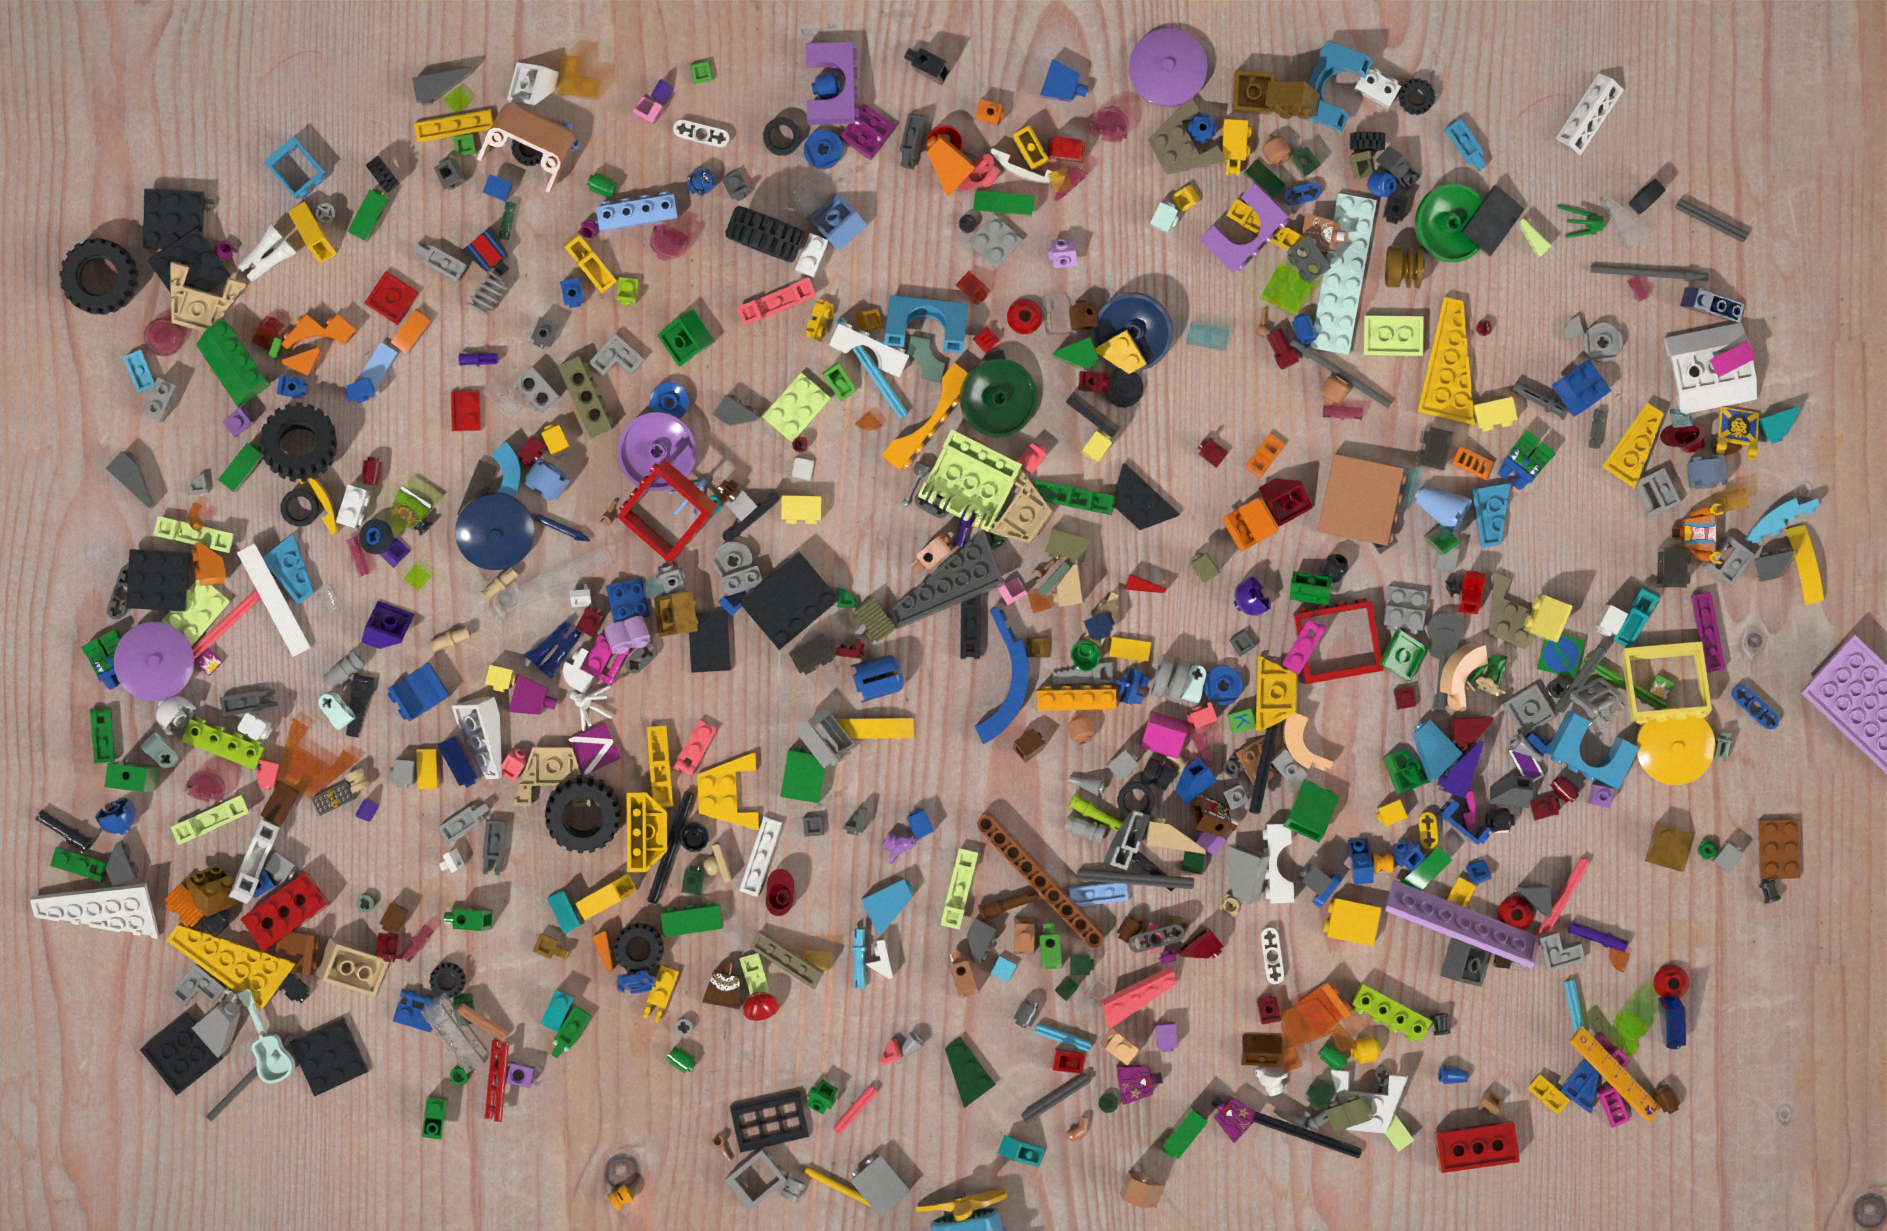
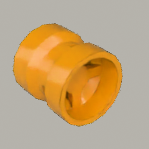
M1372 854L1373 873H1379L1381 870L1386 873H1393V854H1386L1382 857L1380 854Z
M625 1184L620 1186L618 1191H612L607 1194L611 1204L617 1211L622 1209L626 1203L630 1204L634 1201L632 1194Z

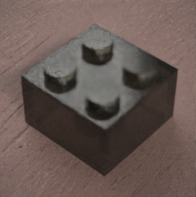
M1428 427L1422 431L1419 439L1422 446L1420 450H1417L1415 462H1418L1417 467L1438 472L1444 471L1453 432L1434 427Z
M1658 548L1657 588H1687V584H1690L1691 580L1690 572H1687L1688 564L1691 563V553L1688 552V548Z
M824 634L789 652L799 673L804 672L805 675L815 671L816 668L814 666L819 663L822 666L833 661L832 656L835 655Z

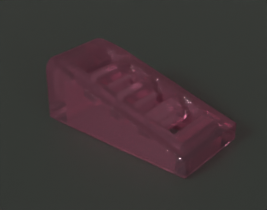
M1074 166L1054 196L1053 201H1060L1085 179L1088 173Z
M1202 726L1189 733V736L1206 766L1211 768L1213 767V761L1205 728Z

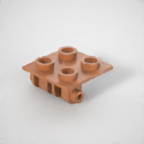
M1264 737L1236 752V757L1239 758L1253 786L1256 780ZM1272 763L1269 770L1268 780L1274 777L1275 775L1279 774L1278 770L1272 765Z

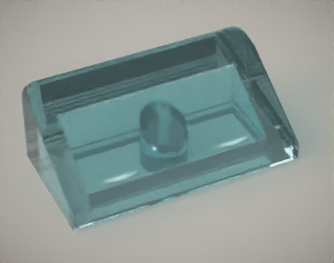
M1190 324L1186 344L1225 351L1229 330Z

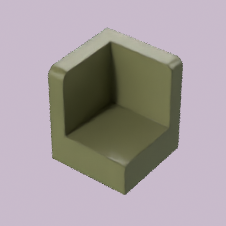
M1370 151L1349 156L1354 180L1369 177L1373 173Z

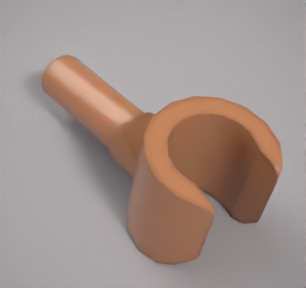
M1262 309L1260 323L1256 330V334L1265 338L1269 330L1268 327L1264 326L1267 309Z
M613 500L606 514L599 518V524L602 518L608 520L606 527L611 524L610 517L617 504L616 501Z
M1052 559L1045 566L1031 572L1030 576L1034 572L1040 574V578L1035 582L1040 581L1043 573L1055 564L1054 560Z
M719 1136L722 1141L720 1145H716L712 1139V1144L715 1147H719L727 1161L732 1160L724 1146V1138Z

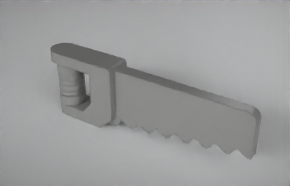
M1114 662L1098 663L1097 667L1092 671L1086 672L1076 668L1074 671L1069 669L1068 671L1063 670V672H1053V684L1115 683L1117 680L1114 676ZM1103 667H1106V680H1101L1100 670Z

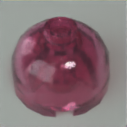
M1116 106L1101 108L1093 115L1089 131L1095 137L1096 134L1103 136L1101 140L1122 142L1123 138H1127L1129 132L1128 117Z
M657 224L654 225L650 236V246L657 254V257L664 261L681 257L689 246V237L675 228H671L670 231L665 229L666 225Z
M157 318L146 326L144 343L153 354L166 357L177 353L182 347L184 341L182 328L180 325L172 323L170 318Z
M206 768L205 770L194 772L189 777L184 791H189L188 795L197 800L209 802V799L215 800L214 803H221L225 794V782L217 774L216 770Z

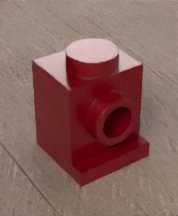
M1080 371L1078 391L1107 393V389L1110 387L1108 373Z
M531 435L517 454L521 456L519 460L526 466H529L533 461L536 462L538 458H541L543 455L542 449L547 451L548 447Z
M1272 994L1261 995L1260 999L1256 1000L1260 1023L1263 1025L1281 1021L1277 997H1272ZM1268 1005L1272 1006V1011L1269 1013L1265 1011Z

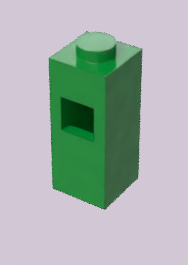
M369 189L348 229L350 234L368 242L389 202L385 198L386 194L378 189H375L373 192Z
M254 442L252 445L246 443L219 477L218 481L231 491L237 492L263 459L261 447Z

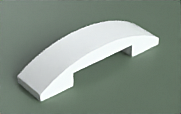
M991 149L990 154L994 160L1005 170L1021 179L1041 184L1064 182L1065 176L1047 170L1043 177L1008 163L1009 154Z

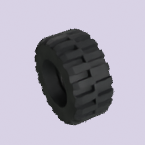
M742 206L734 208L725 231L726 238L790 263L796 259L805 236L804 231L797 227Z
M102 238L87 239L81 244L77 243L74 245L75 248L66 253L67 258L62 260L61 266H63L62 271H59V277L62 280L60 285L64 289L66 298L75 307L95 315H108L110 312L115 313L119 311V308L125 307L128 304L127 301L134 297L135 293L133 292L138 287L137 277H139V274L135 267V260L130 256L131 254L117 243ZM96 258L107 259L115 266L117 271V280L114 287L104 295L89 293L83 287L81 281L85 265Z
M296 403V406L291 407V404H287L285 409H276L275 415H269L266 419L267 424H263L262 434L260 435L264 461L270 466V470L273 473L278 472L280 478L285 479L287 476L292 482H296V479H301V482H307V478L312 477L313 480L318 478L319 472L324 474L328 470L327 466L333 464L334 456L337 454L336 431L329 416H324V411L319 408L314 410V406L307 404V407H304L302 403ZM305 429L317 436L318 444L307 455L292 456L281 449L280 441L289 431Z
M577 775V778L572 779V777H569L564 783L560 782L556 789L552 790L545 810L546 827L549 829L552 839L555 838L560 847L565 846L566 850L570 852L577 850L581 854L584 851H589V853L595 852V849H602L607 842H611L614 834L618 831L621 816L619 799L617 794H614L613 788L610 785L607 786L602 779L596 780L594 776L590 775L588 777ZM585 797L597 802L602 812L600 823L595 828L587 831L576 830L569 826L565 820L564 811L571 800Z

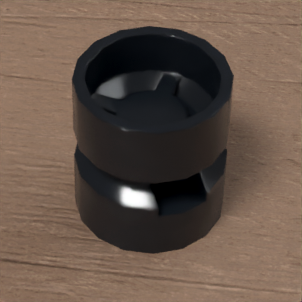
M1149 757L1140 780L1148 784L1155 783L1156 787L1166 791L1174 774L1175 767L1166 763L1161 765L1160 761Z

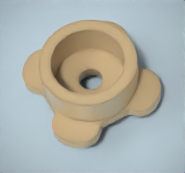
M1230 894L1224 895L1223 904L1219 906L1220 911L1227 912L1232 917L1237 916V910L1242 905L1240 899H1235Z

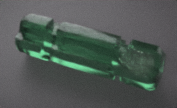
M506 201L505 212H503L500 226L502 229L498 235L499 239L509 240V230H511L514 218L513 211L515 212L516 208L514 202Z

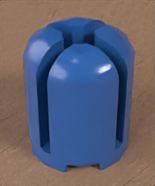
M885 655L850 665V667H855L857 674L853 676L857 692H862L864 700H861V703L899 692L904 686L902 673L863 684L862 680L901 669L899 661L893 655Z

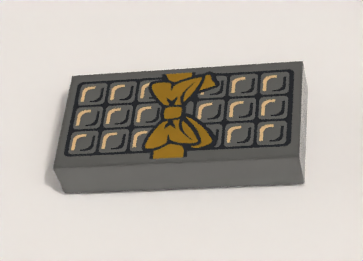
M348 781L311 798L319 816L356 799L350 790Z

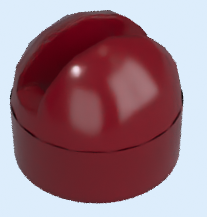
M1487 320L1480 321L1476 325L1477 333L1481 336L1489 335L1492 332V324ZM1485 323H1487L1488 326L1485 333L1481 332Z
M800 436L793 440L792 447L796 452L801 453L808 449L809 442L805 437ZM801 439L803 445L805 446L804 449L802 448V446H801V444H800V442H799L798 440Z

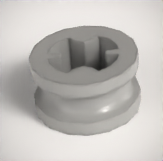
M687 1018L679 1019L675 1025L676 1033L680 1036H688L693 1030L692 1022ZM681 1022H685L690 1027L685 1033H683L682 1029L678 1028V1025H682Z

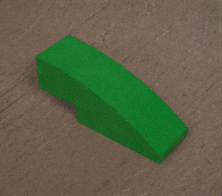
M975 191L973 211L1032 217L1034 195Z
M1442 525L1437 526L1424 536L1432 549H1436L1439 555L1446 554L1460 544L1459 540Z
M1436 846L1426 856V859L1413 872L1410 871L1400 882L1422 890L1452 859L1439 846Z

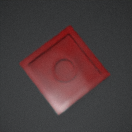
M385 271L364 304L398 325L419 292Z

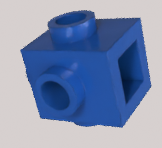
M1198 114V117L1194 116L1193 121H1189L1188 133H1191L1190 138L1195 139V142L1199 143L1210 141L1212 136L1216 135L1217 124H1213L1214 119L1210 118V115ZM1200 124L1206 125L1205 131L1200 130Z
M1405 837L1391 850L1395 856L1393 860L1400 867L1405 866L1412 872L1426 857L1419 850L1421 847L1414 840L1410 842Z

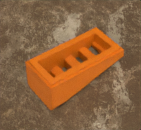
M1458 446L1450 464L1486 480L1494 462ZM1464 453L1466 454V456L1461 464L1459 463V460L1462 454ZM1471 456L1473 457V459L1469 467H1467L1466 463L1469 457ZM1476 460H1479L1480 462L1475 471L1473 470V466ZM1483 463H1486L1487 466L1483 474L1479 473Z
M605 930L594 935L592 939L607 972H612L614 966L609 934Z

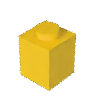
M555 423L544 428L545 431L541 434L551 455L570 447L560 425L555 426Z
M1400 799L1377 807L1378 813H1375L1379 824L1383 823L1385 827L1408 818Z

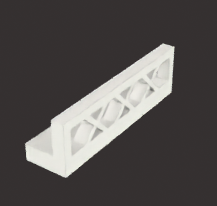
M1598 73L1556 139L1581 155L1624 89L1612 78ZM1612 87H1614L1616 90L1613 93V95L1609 97V92L1612 89ZM1603 104V110L1598 114V109ZM1593 120L1592 127L1587 130V125ZM1579 137H1582V142L1577 147L1575 143Z

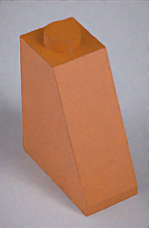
M938 133L927 141L926 151L944 192L949 197L975 169V166L968 157Z

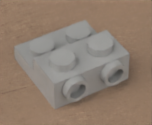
M1388 586L1382 625H1386L1387 630L1394 631L1399 629V627L1406 628L1407 633L1418 634V630L1423 631L1428 592Z

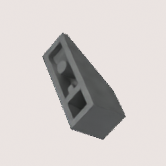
M468 67L413 77L416 101L422 103V105L433 104V100H438L473 74L472 68Z
M121 451L106 469L149 509H153L155 505L140 465L136 462L137 458L130 451L127 453Z

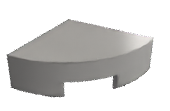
M1579 316L1572 318L1566 325L1564 340L1584 335Z
M206 473L194 478L188 488V495L209 493Z

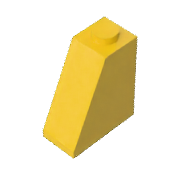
M305 202L295 205L293 209L288 211L306 246L320 264L337 254Z
M627 873L575 904L578 913L584 920H587L637 891Z

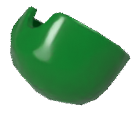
M1079 640L1072 646L1070 658L1076 669L1084 672L1092 671L1099 663L1100 650L1095 642L1091 640Z

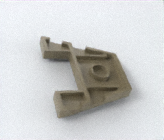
M1194 99L1183 104L1148 139L1166 175L1189 171L1198 167L1205 168L1214 164L1221 165L1227 163L1218 146L1199 155L1183 123L1201 114Z
M1495 572L1493 575L1488 634L1525 650L1537 637L1524 631V622L1526 617L1531 614V610L1504 599L1512 579Z

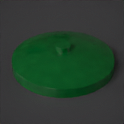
M994 358L979 363L970 370L961 386L960 407L962 414L973 429L986 436L999 438L1019 432L1029 423L1036 409L1037 391L1033 378L1023 366L1008 359Z

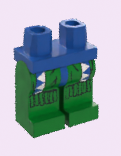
M1528 430L1523 431L1505 458L1500 462L1502 465L1497 472L1504 479H1507L1511 472L1518 476L1512 485L1519 491L1527 484H1531L1546 464L1556 455L1543 442L1539 444L1540 440Z
M113 630L99 637V639L81 646L99 681L104 682L108 690L119 686L114 670V654L122 638L118 630Z

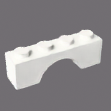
M843 321L841 324H834L825 345L842 353H848L856 346L865 345L876 354L878 369L895 377L901 376L909 355L904 354V349L898 346L891 348L884 345L885 340L878 337L876 340L869 338V333L860 329L856 332L851 329L852 325Z
M263 820L256 826L229 897L246 904L250 901L279 827Z
M1284 823L1266 824V828H1262L1263 840H1266L1267 848H1263V854L1270 856L1265 880L1268 879V887H1265V898L1269 899L1271 904L1294 903L1293 882L1284 879L1277 868V858L1280 851L1292 843L1291 830L1283 827Z

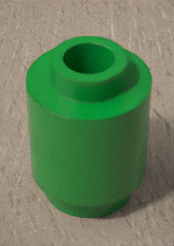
M596 172L594 175H590L587 186H590L589 191L604 197H612L617 182H614V179Z
M1327 1042L1317 1054L1323 1062L1334 1070L1342 1069L1348 1061L1346 1059L1347 1054L1335 1045Z
M674 1046L666 1058L670 1061L669 1064L684 1074L687 1071L691 1073L697 1064L694 1061L696 1057L681 1047L677 1048L676 1046Z

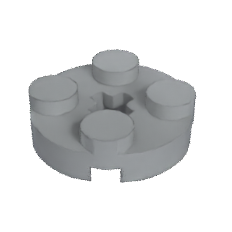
M1597 323L1586 330L1582 345L1588 358L1596 362H1608L1613 360L1621 351L1623 339L1621 333L1613 325ZM1600 337L1608 341L1604 348L1597 344Z
M726 542L722 544L714 555V568L721 577L753 566V557L750 550L739 542ZM730 556L738 557L737 566L728 565Z

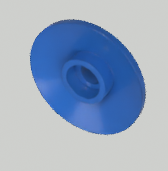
M674 382L659 384L650 395V408L652 412L667 413L680 419L686 413L689 406V397L686 390ZM668 398L673 399L671 406L666 404Z

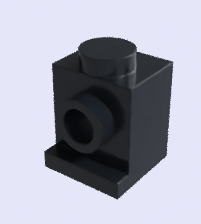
M1390 193L1386 199L1382 218H1385L1386 222L1391 224L1402 222L1409 198ZM1393 206H1398L1399 211L1397 213L1392 211Z
M294 973L277 988L280 991L284 989L286 991L284 994L291 1001L296 1000L301 1004L310 996L307 993L310 988Z

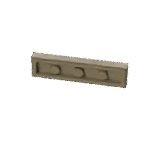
M762 930L758 931L750 946L751 949L812 989H816L824 974L823 970Z

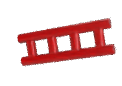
M492 1040L485 1108V1119H492L493 1114H495V1122H502L509 1043L501 1042V1048L499 1047L500 1040ZM498 1055H500L499 1067H497ZM496 1075H498V1084H497V1087L495 1086V1085H496ZM495 1095H496V1106H494V1096H495Z

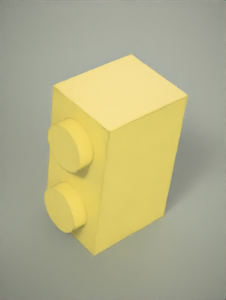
M1513 397L1473 406L1477 429L1482 428L1483 432L1493 430L1494 425L1501 424L1502 427L1514 425L1513 421L1518 420Z
M1102 430L1100 433L1096 431L1081 452L1097 463L1112 444L1110 441L1111 437Z
M782 496L781 520H785V524H797V520H805V524H817V520L821 521V496Z

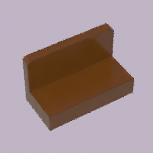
M278 782L260 815L271 821V824L281 827L300 792L283 782Z
M1242 1035L1241 1065L1281 1066V1036Z

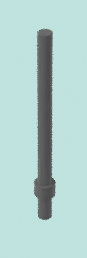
M1600 265L1590 266V273L1684 279V281L1688 282L1693 280H1709V273L1694 272L1693 270L1672 271Z
M1294 338L1290 342V345L1300 351L1302 356L1307 359L1311 358L1386 408H1389L1392 404V401L1314 352L1315 349L1309 345L1305 346Z
M290 1032L281 1040L284 1048L295 1038ZM257 1065L206 1115L208 1120L212 1122L258 1076Z

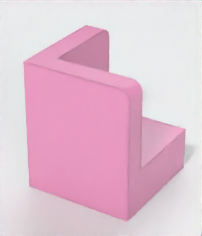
M641 97L636 108H633L632 113L654 125L663 107L656 102L654 103L645 97Z
M1018 577L997 588L1007 605L1028 593Z

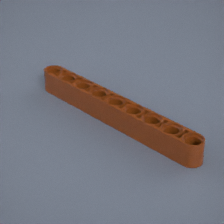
M992 813L982 814L977 822L979 831L1089 947H1099L1104 940L1103 930L1076 904L1075 900L1069 896ZM982 819H989L992 822V826H983ZM997 833L1004 834L1005 841H998L995 835ZM1009 848H1017L1019 855L1012 856L1009 853ZM1026 861L1030 862L1032 864V869L1025 870L1022 866V863ZM1043 876L1046 879V883L1038 884L1036 877ZM1056 890L1059 893V898H1051L1049 892ZM1067 904L1072 906L1073 912L1066 913L1063 910V906ZM1078 919H1083L1086 921L1087 925L1085 927H1079L1076 921ZM1090 934H1098L1100 940L1097 942L1092 941Z

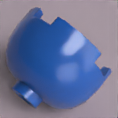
M127 798L113 801L110 808L105 811L102 808L96 813L95 818L105 832L110 834L120 833V835L128 833L136 819L135 807L131 800L128 801Z

